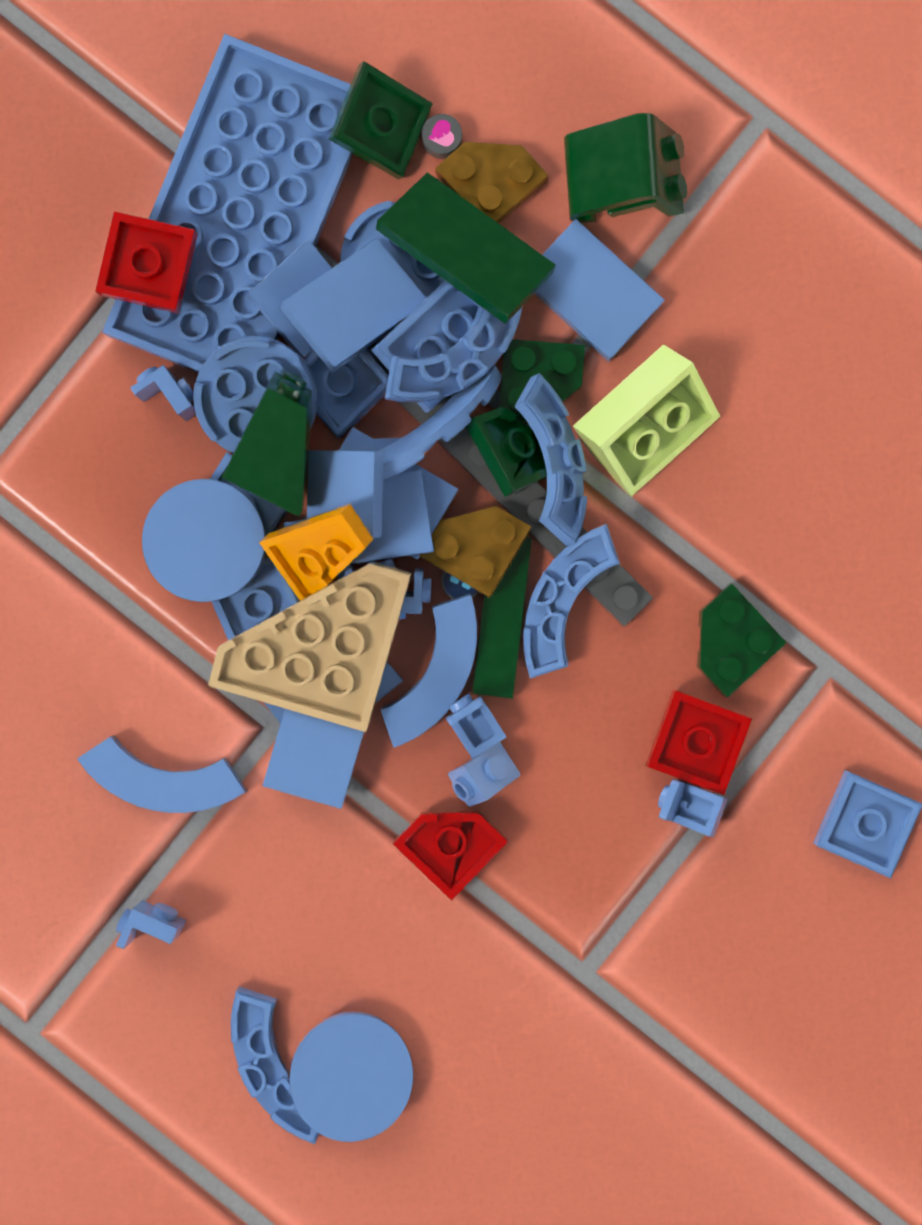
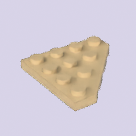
M370 562L224 642L217 648L208 686L366 732L412 573L376 562Z

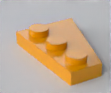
M351 504L268 533L259 544L301 601L326 587L369 545L373 537Z

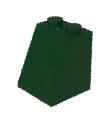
M275 371L229 460L222 478L299 517L303 510L308 483L312 390L306 388L307 382L301 377L288 371H284L283 375Z

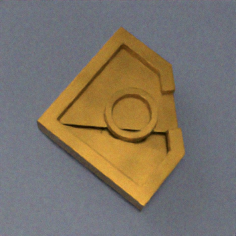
M464 142L435 168V174L447 187L497 223L504 220L548 181L549 176L522 145Z
M497 506L441 520L432 534L434 552L420 554L419 556L491 598L532 527Z

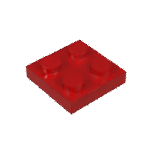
M114 211L95 292L103 297L179 314L198 234L194 229Z
M673 690L645 766L725 795L752 718Z

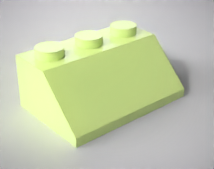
M663 344L576 422L573 427L589 452L625 492L632 497L721 416L693 362Z

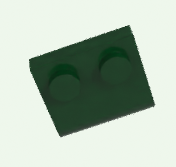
M633 114L575 131L564 137L569 217L571 221L577 219L580 223L596 222V213L606 210L607 214L611 217L655 207L668 217L684 213L683 199L687 197V185L680 168V159L684 157L683 141L678 133L654 114Z

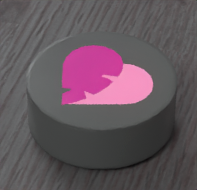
M437 114L425 122L422 129V142L427 153L438 159H446L461 146L462 129L455 118L447 114Z

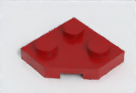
M479 811L421 812L394 840L393 845L452 901L508 843V839Z

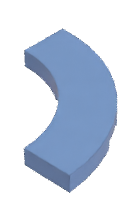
M479 305L476 316L466 334L447 351L424 358L400 356L391 358L385 399L398 402L432 401L457 393L480 380L508 349L519 324L522 307L507 324H504Z
M493 365L489 372L480 380L454 393L432 417L415 430L378 451L384 452L383 481L426 458L423 453L428 451L437 440L442 438L443 441L448 442L471 422L469 414L476 409L479 403L482 406H486L500 384L502 375L496 365Z
M539 373L530 377L515 408L523 415L532 428L545 461L547 494L539 521L568 546L571 543L577 542L586 513L587 496H583V473L587 472L585 457L580 439L575 440L566 418L569 415L568 410L551 385Z
M607 524L590 530L578 537L576 543H571L565 547L550 563L535 586L529 601L523 632L525 661L530 679L569 666L565 646V630L572 604L581 590L594 577L606 569L620 564Z
M470 593L432 606L435 619V643L427 670L422 678L406 694L394 702L380 707L393 748L413 740L435 725L448 712L449 706L457 700L466 684L475 658L477 644L476 614Z
M115 735L110 736L77 758L86 772L110 793L133 805L153 811L167 813L202 811L227 803L248 791L226 757L200 769L188 771L162 770L152 767V765L135 757L118 741Z
M238 987L232 1005L231 1042H233L238 1063L237 1069L251 1097L256 1098L260 1105L271 1115L270 1118L275 1123L298 1138L315 1144L319 1133L302 1119L295 1107L290 1089V1072L283 1063L276 1046L273 1017L277 998Z

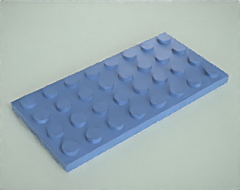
M224 34L149 216L150 220L194 229L198 234L180 312L177 314L115 299L102 333L110 338L199 373L206 359L217 348L231 340L247 336H260L278 340L280 335L246 294L303 242L309 240L316 247L353 156V153L328 140L351 84Z

